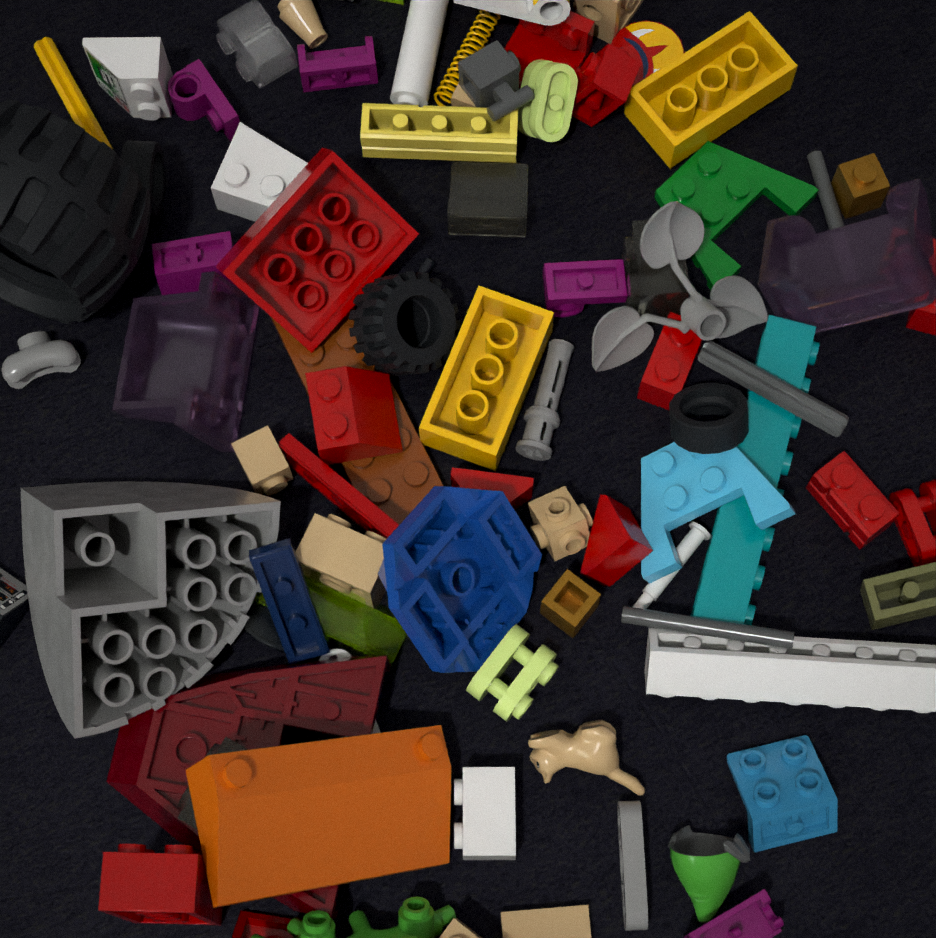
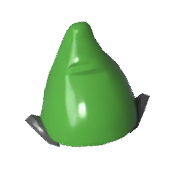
M690 825L673 833L667 847L670 849L674 870L693 903L699 922L708 923L716 915L734 885L740 862L747 863L750 861V849L738 833L734 838L723 835L692 832Z

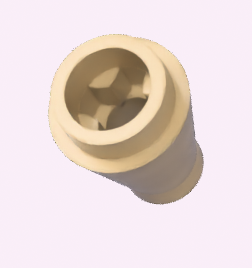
M281 0L277 6L280 11L279 18L303 39L310 49L316 48L326 41L328 35L323 29L312 0Z

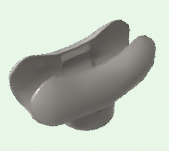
M44 331L32 332L18 339L17 343L20 351L5 359L2 364V376L10 387L22 389L31 381L43 375L54 372L72 373L76 371L81 364V359L70 342L61 339L51 341L49 334Z

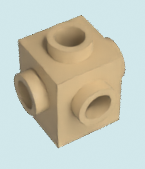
M565 486L528 502L533 521L530 531L534 541L540 550L546 547L554 561L575 554L587 547L590 536L588 528L593 524L591 515L584 503L576 504Z

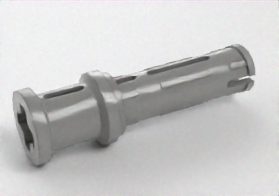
M561 339L549 341V348L534 404L525 411L524 420L526 421L524 434L522 440L517 442L515 448L516 452L533 460L545 461L551 458L550 442L554 429H557L560 424L557 408L571 354L574 351V346L571 343Z

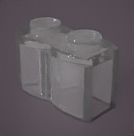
M251 0L217 20L220 33L216 35V39L226 55L232 53L238 60L235 62L236 67L246 82L252 80L260 89L298 67L295 52L290 43L274 25L265 9L257 0Z

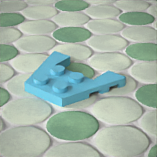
M673 442L641 458V530L653 549L641 561L642 577L650 584L681 569L682 565L670 531L743 495L746 498L755 524L761 530L795 515V510L737 447L721 453L700 454L689 452Z

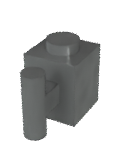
M498 40L458 62L460 87L476 107L487 108V113L494 122L534 99V93L528 85L519 89L520 63L512 51L507 52Z

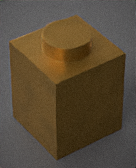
M875 153L839 164L831 182L837 203L845 219L880 208L890 188V184Z
M567 569L541 601L540 614L571 638H574L597 609L601 594Z

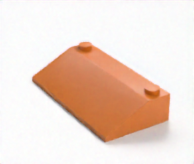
M441 725L208 755L186 769L213 908L449 863L451 763Z

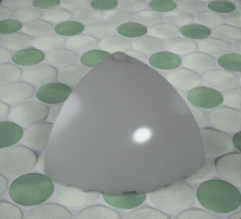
M91 482L21 488L24 568L34 636L50 694L62 721L75 739L104 733L129 724V719L151 708L154 711L166 705L164 701L166 698L177 693L184 686L190 688L214 666L211 661L227 643L231 645L238 637L249 619V616L246 614L257 592L262 593L249 559V550L277 542L281 501L239 489L174 482Z

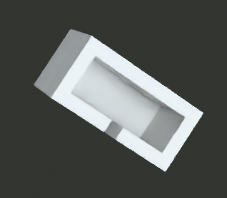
M463 767V779H454V805H463V823H454V849H463V860H515V767Z

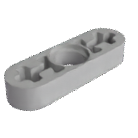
M640 800L618 801L617 822L625 931L648 930V901Z

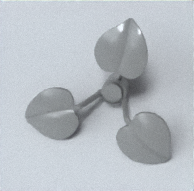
M678 201L667 203L651 216L643 229L640 239V251L644 261L653 269L662 268L670 263L672 270L690 294V297L681 305V321L650 313L639 316V313L630 306L612 309L598 321L593 332L592 366L596 372L618 367L645 351L654 337L653 328L647 322L677 328L684 334L691 329L700 339L706 341L730 337L753 325L767 322L768 315L762 297L756 288L745 278L732 275L720 279L712 287L710 299H706L696 291L680 268L678 260L687 259L695 254L704 238L703 222L693 209Z

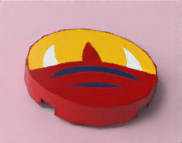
M647 20L633 22L620 29L611 42L612 46L626 50L632 58L641 62L632 87L685 53L681 39L671 28L662 23Z

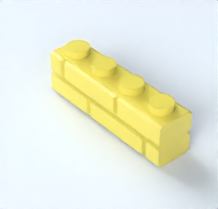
M363 103L360 130L363 157L516 163L518 109L494 122L489 117L487 108L429 105L419 107L418 105Z

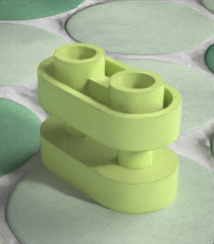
M544 59L534 60L526 67L521 83V88L526 85L531 88L534 93V99L518 108V129L526 136L547 142H556L562 139L568 132L578 78L574 69L567 64Z
M517 624L500 641L466 688V692L478 701H481L488 692L496 697L499 701L494 707L493 712L506 722L512 716L519 720L534 700L529 696L538 682L545 686L559 667L553 662L557 654L546 645L542 644L535 653L524 646L530 634ZM515 659L524 668L511 685L508 686L499 678Z

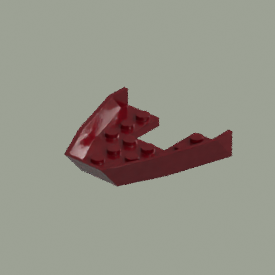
M350 656L299 662L291 665L284 664L222 672L202 677L190 688L184 686L177 693L164 700L166 705L154 711L151 708L129 719V724L119 728L106 782L176 840L184 845L193 846V850L200 851V854L203 855L186 769L208 755L282 746L286 726L343 738L372 734L385 672H390L391 663L387 656ZM340 884L272 898L294 911L308 913L320 910L327 912L330 918L337 919L338 910H335Z

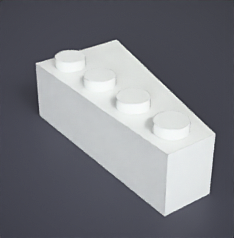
M240 122L211 186L216 207L218 210L256 222L308 163Z

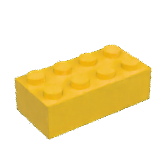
M749 11L634 85L625 102L624 114L665 164L672 168L698 151L707 141H713L789 91L798 65Z
M478 286L420 423L419 436L423 445L496 471L553 331L554 312Z

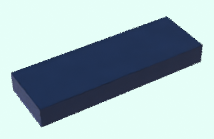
M291 538L249 550L250 562L289 664H295L330 653L328 639Z

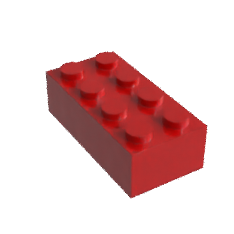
M118 844L117 852H103L98 911L132 923L221 925L223 906L213 908L203 855H200V851L193 850V846L165 845L164 853H155V850L146 849V845Z

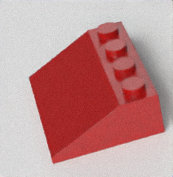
M322 147L215 267L312 353L355 306L353 301L356 295L364 294L362 288L367 283L374 282V279L380 278L419 233L334 151Z

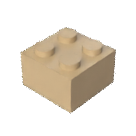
M315 513L296 550L306 582L375 613L386 592L378 576L384 559L382 544L386 538L371 531H366L365 535L350 529L351 524L336 515L328 514L327 518Z

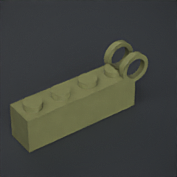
M936 562L863 580L860 592L871 630L936 615Z

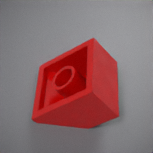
M348 366L305 373L318 453L324 463L331 465L403 452L389 374Z

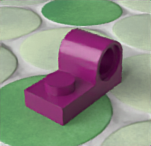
M200 59L190 63L171 76L168 82V92L176 114L181 119L187 121H195L207 116L216 132L223 130L231 142L240 123L238 114ZM194 93L191 97L183 98L186 94Z
M623 259L544 263L542 277L545 305L547 310L554 312V317L563 318L577 315L582 312L585 304L626 302L628 294Z

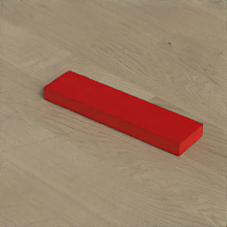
M290 433L279 442V447L289 467L365 531L377 533L387 539L399 526L398 523Z

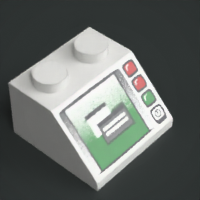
M161 37L83 38L82 45L98 85L133 118L152 121L171 117L172 101L168 92V82L173 74Z

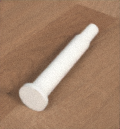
M694 521L689 524L691 530L676 547L682 567L704 539L709 540L711 538V534ZM679 570L650 584L648 583L642 590L643 594L632 607L647 609L652 601L657 600Z

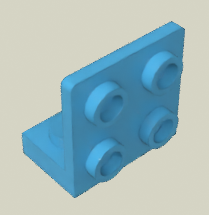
M807 735L727 755V764L747 810L748 837L754 853L837 832L838 799Z

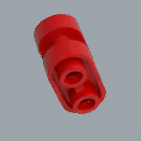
M936 479L920 485V497L918 498L909 488L893 492L889 496V502L900 513L894 521L909 558L915 567L936 562ZM923 513H926V516H927V518H928V520H929V523H930L931 528H932V530H933V532H934V535H932L931 530H930V528H929V526H928V523H927L926 518H925V516H924Z

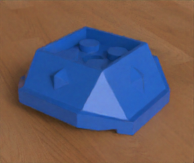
M434 486L383 542L384 559L378 576L387 591L389 609L432 671L440 673L477 672L508 631L515 624H518L527 613L533 591L534 572H537L539 569L542 553L503 491Z

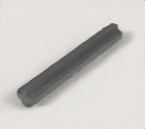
M707 341L701 348L698 355L700 363L832 436L839 437L848 424L849 417L846 414L713 341Z

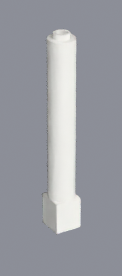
M411 0L390 100L393 104L418 105L419 107L428 105L449 0Z

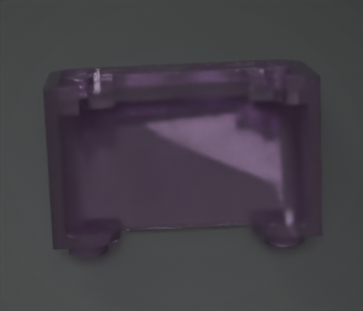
M920 178L898 184L890 189L886 197V207L889 214L817 234L811 223L801 216L790 215L768 221L758 286L775 316L816 326V334L930 305L936 299V260L928 198Z

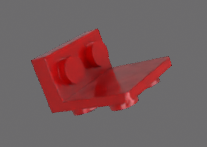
M570 11L565 21L552 26L519 19L517 28L504 48L507 52L512 51L520 63L519 88H521L523 73L526 67L534 60L544 59L564 63L572 68L575 66L580 68L592 47L595 21Z

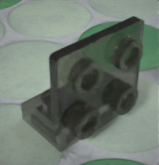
M453 162L451 164L450 200H448L447 211L448 235L526 237L528 165Z

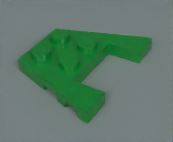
M707 141L656 190L654 198L660 208L669 202L678 201L693 209L700 216L704 225V238L699 249L690 258L695 266L701 269L708 281L707 286L711 291L717 281L727 276L737 275L741 269V265L718 247L714 241L761 195H765L794 219L816 198L819 189Z

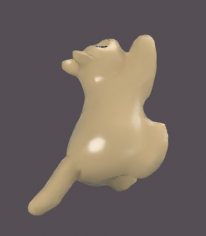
M603 720L586 722L580 725L574 734L567 733L564 730H550L530 735L531 739L528 740V744L533 749L530 754V761L534 764L536 770L542 774L544 783H549L552 776L559 770L569 767L596 775H605L609 779L627 787L639 796L644 795L645 789L639 780L619 768V753L615 744L616 730L610 723Z

